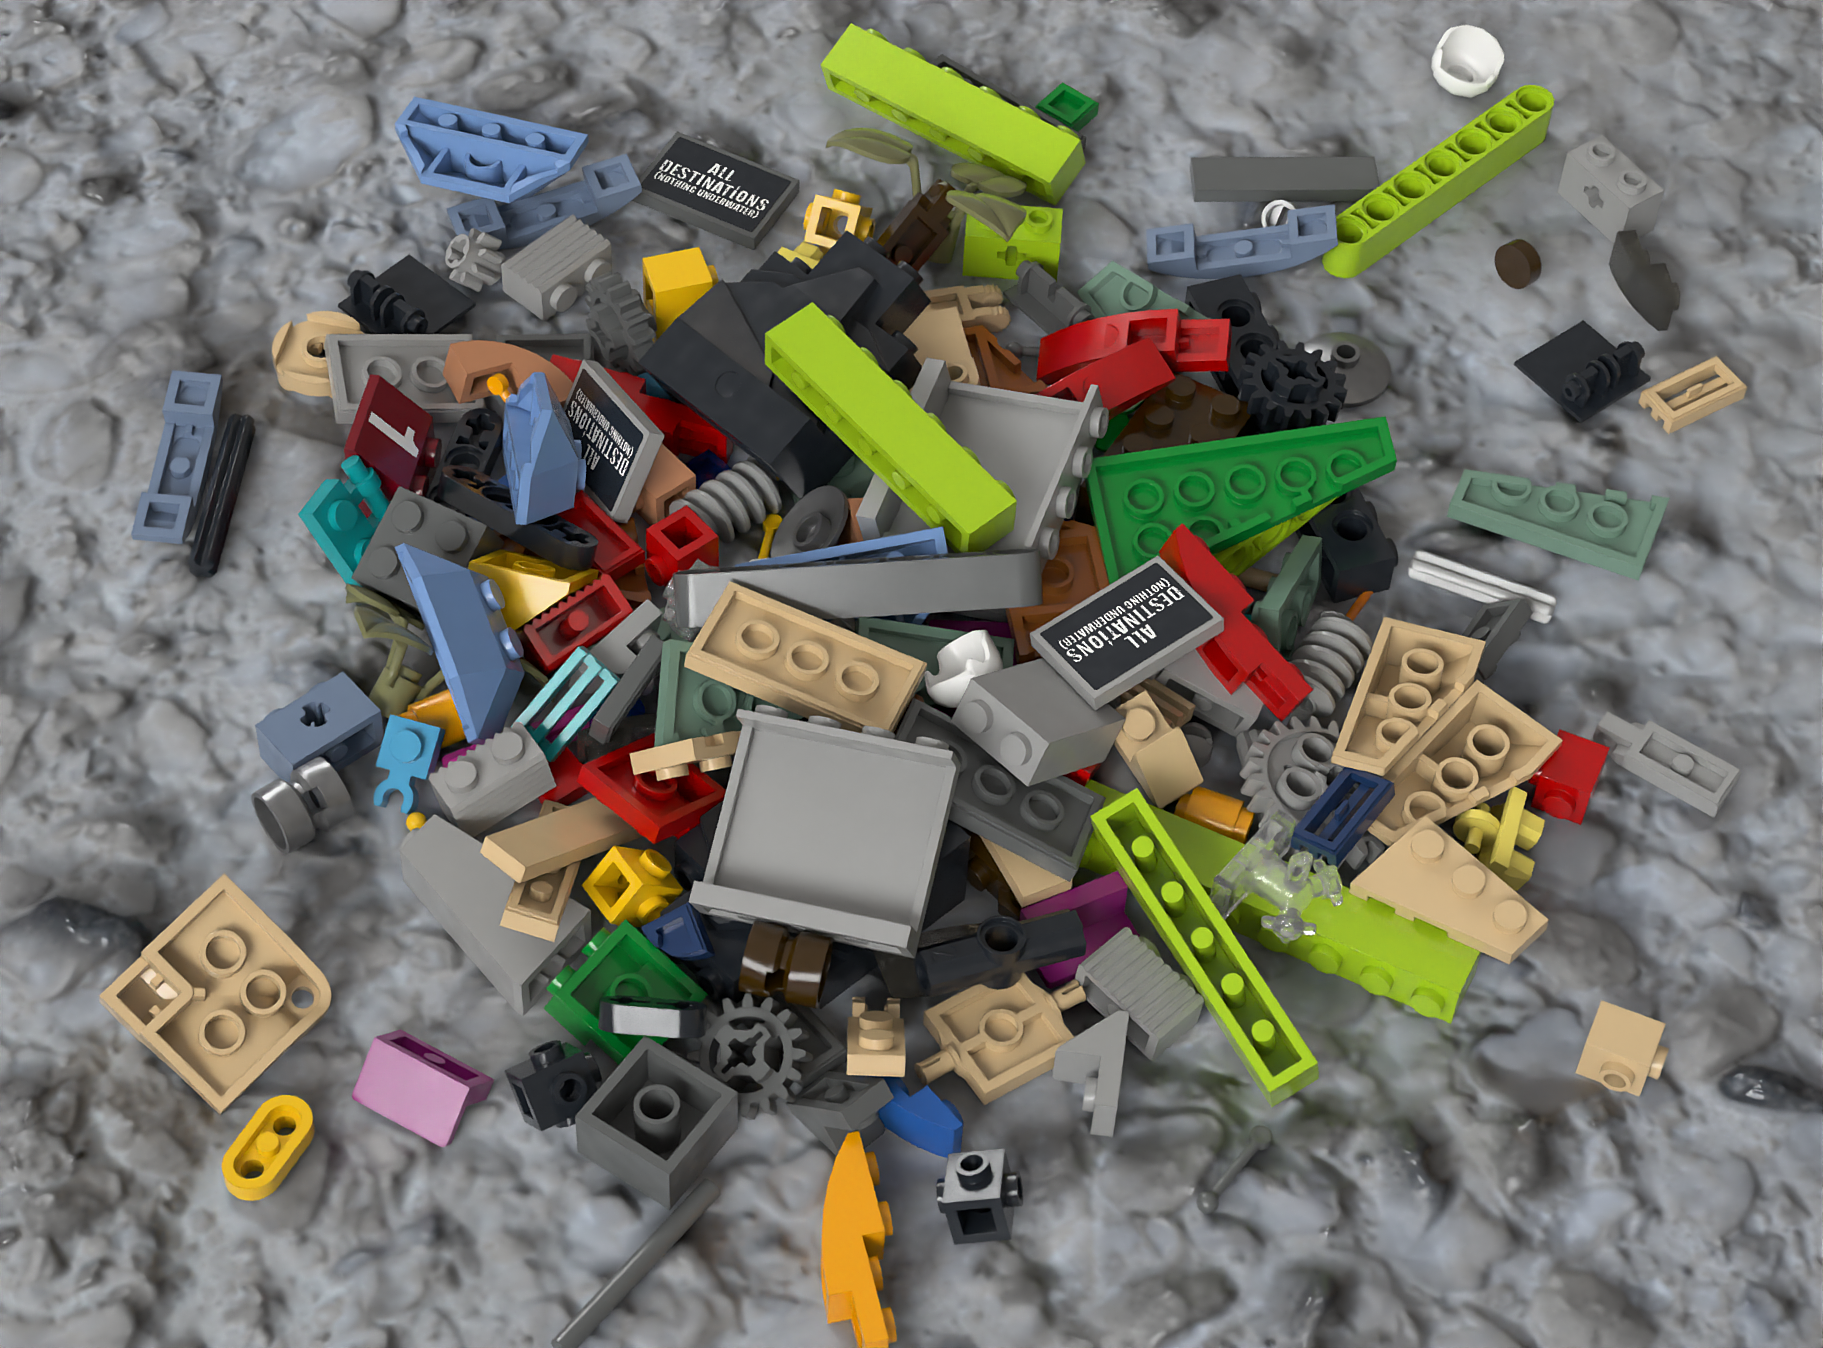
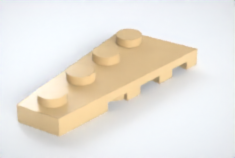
M741 731L691 738L629 753L633 774L655 771L657 781L689 775L688 764L699 762L701 773L731 767V756H735Z

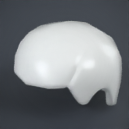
M1467 24L1451 27L1444 33L1433 54L1431 64L1433 77L1441 87L1451 94L1472 98L1487 92L1494 84L1504 62V52L1498 40L1482 28Z
M974 630L944 646L937 654L939 673L934 676L929 671H926L924 678L927 692L934 703L946 708H957L971 678L1002 670L1003 662L987 630Z

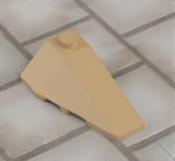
M1384 617L1333 751L1331 763L1384 776L1473 684L1485 650L1486 641Z
M1477 679L1382 777L1394 782L1395 796L1367 831L1391 847L1425 815L1436 825H1439L1529 780L1561 746L1563 740Z

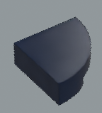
M689 902L641 927L647 939L654 946L673 957L697 961L715 955L700 913Z

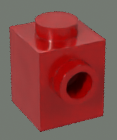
M688 505L646 529V571L656 585H664L673 595L674 572L719 568V536Z
M1559 729L1557 736L1563 740L1561 746L1528 780V783L1537 786L1531 807L1542 810L1552 817L1566 819L1581 825L1600 781L1610 747Z

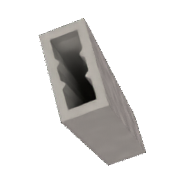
M434 814L420 829H413L405 837L401 845L400 858L403 881L511 1007L524 1016L547 991L546 988L568 964L571 965L582 953V949L592 939L591 910L569 897L554 942L500 926L515 880L480 853L483 843Z

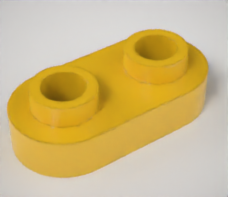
M279 1095L270 1098L259 1107L226 1151L222 1160L224 1182L232 1195L242 1200L255 1201L271 1195L279 1187L314 1137L315 1127L312 1111L304 1100L292 1095ZM283 1128L295 1129L289 1135L282 1136L277 1134ZM259 1171L262 1173V1175L257 1178H244L249 1172Z

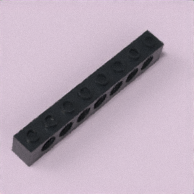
M1241 274L1187 286L1185 304L1207 318L1230 319L1232 339L1229 371L1210 372L1220 391L1238 398L1240 386L1237 385L1242 365H1245L1247 355L1250 352L1258 355L1260 345L1266 344L1272 350H1276L1280 340L1276 328L1273 325H1268L1262 314L1258 295L1254 291L1250 292ZM1261 413L1256 414L1252 435L1280 431L1279 423L1273 421L1271 424L1264 426L1261 424L1264 415ZM1289 426L1288 430H1293L1297 428L1296 426ZM1359 488L1336 498L1295 531L1299 539L1302 535L1322 538L1321 581L1333 603L1358 598L1360 594L1367 591L1377 593L1389 590L1394 567L1398 565V552L1393 540L1386 538L1378 525L1374 505L1370 501H1365Z

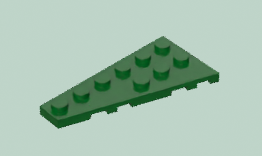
M1386 416L1093 458L1090 473L1084 479L1109 585L1156 556L1160 557V549L1173 531L1182 523L1193 535L1203 539L1208 545L1211 554L1215 555L1394 471L1397 458Z

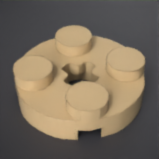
M316 311L306 314L307 321L293 326L291 320L279 329L272 343L273 364L277 372L278 382L283 389L308 396H329L332 398L326 357L318 358L312 355H319L322 352L326 334L364 333L360 329V323L346 314L333 311Z

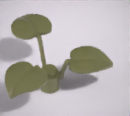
M870 128L844 130L828 139L826 148L832 146L842 147L887 164L906 163L910 168L913 197L918 192L922 193L918 158L911 154L913 146L910 143L892 134ZM968 162L954 164L951 167L950 175L967 185L964 191L951 190L947 192L946 201L956 207L954 211L951 210L947 215L951 222L946 230L950 233L927 261L947 264L952 261L961 227L960 223L965 213L992 229L1008 242L1015 230L1025 221L1027 212L1020 205L1005 198L1023 194L1026 191L1027 183L985 165ZM979 189L982 190L983 192H985V193H977L976 195L973 194L974 192L978 191Z
M347 583L344 588L347 592L346 603L370 604L387 612L393 620L391 622L381 614L356 605L353 610L364 639H393L386 666L368 698L381 710V715L389 718L390 714L397 716L406 712L407 706L414 703L415 699L422 700L429 697L430 693L445 680L442 670H440L425 685L421 686L418 683L422 674L402 664L408 645L422 650L430 656L434 652L427 643L407 629L409 623L423 631L425 625L422 620L402 605L386 599L370 589ZM520 657L519 660L523 670L531 674L544 688L549 679L537 667L523 657Z

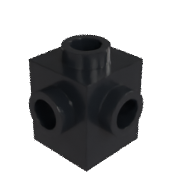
M559 1040L550 1041L535 1047L528 1053L530 1059L504 1070L524 1122L539 1131H544L554 1125L558 1128H564L576 1124L575 1116L598 1090L596 1085L602 1083V1076L593 1056L589 1052L584 1053L583 1050L566 1042L561 1044Z
M1005 1148L948 1154L945 1178L937 1180L936 1194L939 1211L941 1214H946L954 1245L1011 1240L1014 1207L1023 1205V1185L1019 1171L1011 1172Z

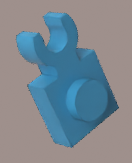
M390 714L376 762L377 767L388 769L390 772L388 779L382 781L374 792V805L386 808L390 794L395 790H400L404 797L400 812L411 814L416 811L419 804L418 791L414 786L416 778L429 781L430 773H434L446 729Z

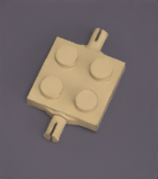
M1022 972L1020 980L1014 986L1007 989L996 990L987 988L982 984L971 986L924 1011L923 1024L939 1044L940 1052L921 1062L915 1063V1072L918 1078L921 1079V1082L924 1085H928L931 1081L950 1071H954L965 1079L983 1105H986L1054 1068L1056 1050L1074 1038L1063 1023L1061 1012L1080 1002L1086 1001L1085 991L1082 985L1079 986L1077 980H1072L1069 984L1049 994L1032 983L1024 972Z

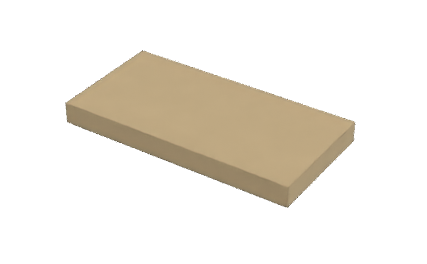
M730 581L687 652L684 667L808 719L812 715L831 718L842 724L841 729L859 733L862 732L864 726L878 727L894 733L925 675L927 663Z

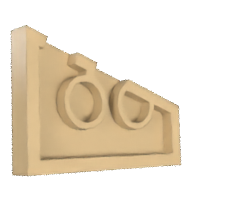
M1426 815L1350 883V894L1366 901L1371 897L1394 907L1395 914L1410 921L1418 918L1447 932V937L1507 964L1514 961L1545 932L1549 919Z

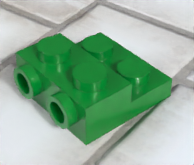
M625 919L612 934L603 927L581 951L588 959L577 971L568 964L546 988L553 997L543 1009L584 1046L592 1040L620 1065L644 1035L611 1033L599 1029L600 998L623 995L687 1000L701 1003L708 994ZM647 1036L660 1045L669 1038Z

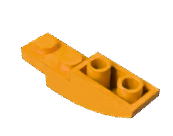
M856 1131L847 1134L836 1156L828 1181L823 1207L821 1239L822 1296L827 1323L851 1319L858 1348H888V1344L897 1342L896 1326L891 1308H881L877 1291L883 1290V1277L879 1260H883L885 1236L893 1235L892 1218L887 1201L877 1202L874 1186L880 1185V1176L874 1151L864 1152L860 1133Z

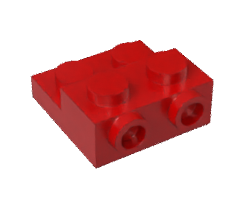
M655 733L583 764L577 783L594 795L600 803L606 805L625 820L640 835L656 844L672 835L679 839L700 823V816L724 800L726 789L704 772L701 773L700 769L694 764L687 765L689 775L657 781L655 771L634 775L629 753L654 748Z

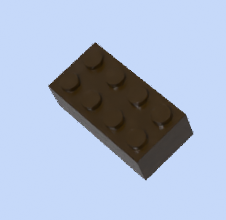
M1172 371L1176 380L1146 398L1102 457L1251 436L1256 414L1249 415L1246 412L1248 402L1241 401L1232 395ZM1084 480L1080 485L1075 521L1094 526Z

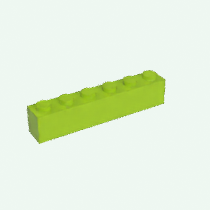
M851 23L820 65L829 90L971 163L994 168L1007 176H1012L1026 182L1027 192L1054 206L1057 205L1086 163L1081 140L1068 127L1062 125L1055 127L1041 120L1039 115L1026 106H1019L1017 108L1003 101L1001 96L991 88L986 86L978 88L966 82L955 70L949 67L940 69L927 62L916 50L911 48L903 50L889 43L884 35L874 29H867L866 31Z
M812 302L765 333V365L931 529L943 527L946 544L955 553L985 551L1014 530L1017 500L1011 488L1002 480H995L981 466L978 457L970 448L966 446L961 447L947 433L944 424L935 414H927L913 400L910 391L901 381H893L879 367L876 358L868 349L864 347L859 348L846 335L843 326L834 316L825 315Z
M1138 788L1091 815L1090 818L1096 838L1185 975L1190 978L1198 993L1202 995L1205 1006L1271 1108L1319 1079L1317 1060Z

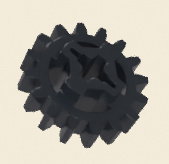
M1279 340L1276 350H1272L1266 344L1260 345L1258 355L1251 352L1247 355L1245 365H1242L1237 385L1240 386L1238 398L1241 401H1249L1246 410L1249 415L1261 413L1264 415L1261 422L1262 425L1267 426L1274 421L1279 423L1280 431L1288 430L1289 426H1296L1297 429L1307 428L1309 425L1313 427L1326 425L1327 420L1335 422L1340 409L1343 408L1348 390L1343 388L1346 376L1345 374L1335 373L1338 364L1335 360L1326 362L1321 360L1322 350L1317 349L1309 353L1305 351V346L1302 342H1298L1295 349H1288L1287 344L1283 340Z

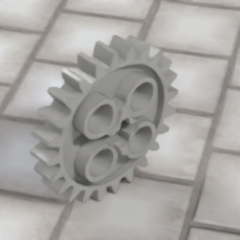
M1293 716L1286 726L1280 721H1275L1269 731L1265 729L1261 731L1243 759L1246 763L1239 775L1246 779L1240 791L1242 794L1253 797L1247 806V810L1254 813H1263L1264 817L1258 827L1260 829L1273 827L1278 832L1273 841L1276 845L1286 840L1290 841L1289 834L1345 767L1331 763L1332 754L1340 735L1336 721L1332 720L1327 729L1321 728L1315 716H1311L1305 727L1296 716ZM1356 782L1317 829L1314 833L1315 835L1319 836L1335 816V810L1345 799H1349L1361 783ZM1366 831L1339 866L1332 867L1334 870H1338L1345 859L1354 870L1359 868L1364 859L1372 864L1389 846ZM1305 846L1300 851L1292 848V855L1297 857L1303 850L1308 852L1309 850ZM1322 854L1319 859L1311 856L1312 864L1317 866L1322 857L1327 856Z

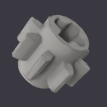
M471 228L469 236L465 234L456 236L449 244L445 256L447 266L454 269L449 277L450 280L477 292L481 290L482 284L493 285L502 276L501 264L506 261L504 254L497 251L502 241L475 228Z

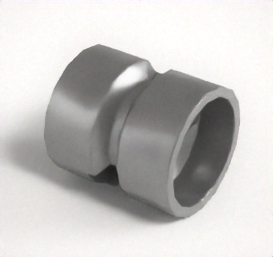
M319 756L293 770L290 782L278 778L251 795L252 805L261 826L273 844L284 854H289L315 838V829L318 828L328 832L354 816V807L344 783L330 763Z

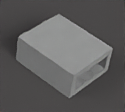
M1044 658L971 678L951 722L1028 787L1104 762L1126 718L1109 704L1094 710Z

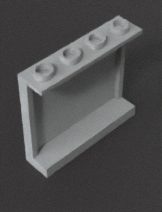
M926 358L911 391L913 400L927 414H935L944 424L947 433L961 447L966 446L970 448L978 457L981 466L995 480L1005 482L1011 488L1017 500L1014 530L985 551L1039 549L1042 573L1047 560H1052L1057 553L1059 530L1064 518L1069 519L1074 512L1076 489L1080 479L1086 478L1090 473L1093 460L1092 450L1097 438H1103L1108 428L1109 411L1103 407L1099 386L1090 385L1084 402L951 381L945 360ZM876 473L874 474L856 514L864 541L931 529ZM947 545L948 553H955V552Z
M757 705L755 712L738 709L736 717L743 725L704 880L703 882L694 880L689 903L702 914L753 924L755 920L786 926L788 931L799 934L804 930L833 937L835 942L915 958L961 768V763L955 753L948 750L949 745L933 738L917 737L914 744L894 740L895 734L893 732L878 727L864 726L861 733L841 729L842 724L840 722L823 716L812 715L809 716L808 722L788 719V712L772 706Z

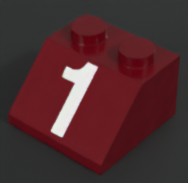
M370 374L344 447L345 459L352 455H358L366 468L372 467L381 480L380 489L388 501L392 500L399 486L425 497L430 485L429 470L430 468L438 467L442 452V441L439 438H435L433 417L383 377ZM362 500L358 506L365 517L368 518L372 512L365 501Z

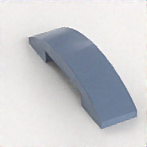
M626 153L583 166V181L540 193L527 199L497 207L493 199L482 197L446 208L456 236L460 234L469 236L471 228H475L501 240L502 243L499 249L528 246L572 214L575 215L577 220L581 219L583 224H588V226L606 218L642 192L641 183Z
M1335 204L1288 210V224L1201 236H1196L1193 223L1146 229L1148 269L1184 278L1222 279L1241 274L1242 278L1263 275L1297 266L1328 252L1338 245Z
M172 370L162 409L165 424L148 492L141 493L131 532L133 540L184 544L188 538L200 508L211 466L221 405L222 375Z

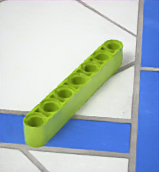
M1524 85L1516 89L1336 216L1338 245L1323 254L1322 264L1324 269L1329 274L1339 278H1352L1359 275L1540 145L1546 139L1555 100L1553 94L1548 89L1538 85Z

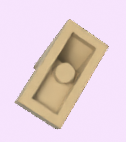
M1146 690L1115 709L1126 720L1113 744L1155 807L1163 809L1204 782L1183 731L1179 726L1174 729L1170 727Z

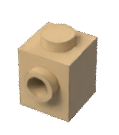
M1601 1000L1575 1073L1601 1082L1611 1090L1625 1091L1640 1097L1647 1076L1658 1080L1669 1048L1659 1045L1666 1023Z

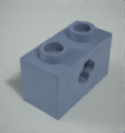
M344 672L339 673L326 682L314 685L305 695L283 708L273 710L255 725L260 757L280 779L290 782L293 770L318 756L324 758L338 772L380 746L384 737L381 710Z

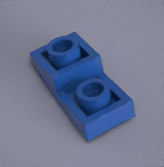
M868 1076L883 1078L894 1096L890 1102L878 1110L880 1113L879 1118L885 1128L916 1147L941 1157L948 1158V1154L961 1153L964 1123L961 1114L953 1103L947 1099L941 1100L928 1085L910 1096L905 1083L900 1077Z

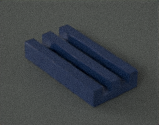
M1344 767L1289 834L1290 846L1299 851L1305 846L1308 848L1310 856L1319 859L1323 854L1327 856L1328 864L1338 867L1395 796L1394 782L1373 773ZM1356 782L1361 783L1358 786V788L1354 791V793L1349 797V799H1345L1340 804V806L1335 810V816L1327 824V826L1323 829L1319 836L1315 835L1314 833L1317 831V829L1326 820L1330 813L1335 809L1339 802L1344 798V796L1348 793L1352 786Z

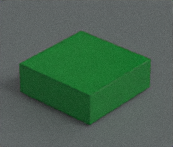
M1062 82L1039 102L1035 108L1079 132L1098 115L1099 103Z

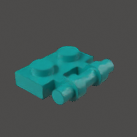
M352 455L341 464V468L349 478L346 483L343 484L340 479H325L298 515L344 582L361 586L352 579V576L391 501H388L380 489L381 480L372 467L366 468L358 455ZM362 500L365 501L372 512L368 518L365 517L358 506Z

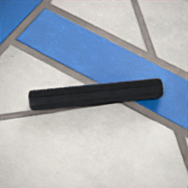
M237 413L232 414L226 424L188 560L190 573L196 577L204 576L211 578L218 570L256 431L254 418L248 414L244 416Z

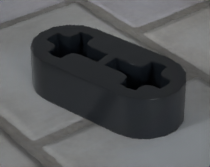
M623 995L605 996L600 998L598 1028L603 1031L620 1034L686 1039L699 1038L706 1034L707 1005L695 1001Z

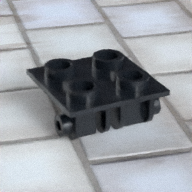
M410 254L376 278L368 270L353 271L347 279L351 295L338 304V308L354 318L373 334H438L476 306L474 301Z
M1584 320L1514 362V366L1580 423H1583L1651 380V377L1640 369L1645 351L1639 342L1624 341L1616 348Z

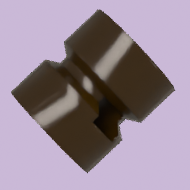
M755 920L744 952L739 978V991L770 998L779 991L783 992L786 1002L817 1009L821 1002L828 977L834 938L804 930L796 937H792L786 926Z

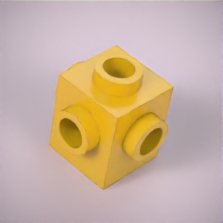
M838 189L833 190L832 197L815 194L814 202L809 204L804 217L803 229L806 230L804 241L819 245V249L823 252V256H825L843 235L839 232L837 225L838 221L844 216L848 217L845 232L846 230L861 241H864L868 236L873 238L876 225L875 219L871 218L873 208L859 205L861 195Z
M613 846L581 885L610 924L619 926L626 919L634 927L640 928L659 918L660 912L672 904L684 890L671 874V864L659 852L653 849L640 850Z

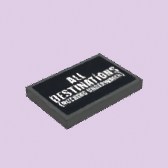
M677 131L640 176L639 181L642 192L632 201L755 250L799 193L800 180Z

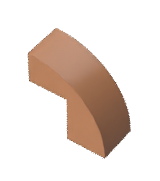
M488 340L461 341L450 344L443 370V376L459 404L494 395L487 387V380L497 373H501L507 378L510 394H517L520 385L533 372H544L562 408L573 385V382L559 368L543 357L515 345Z

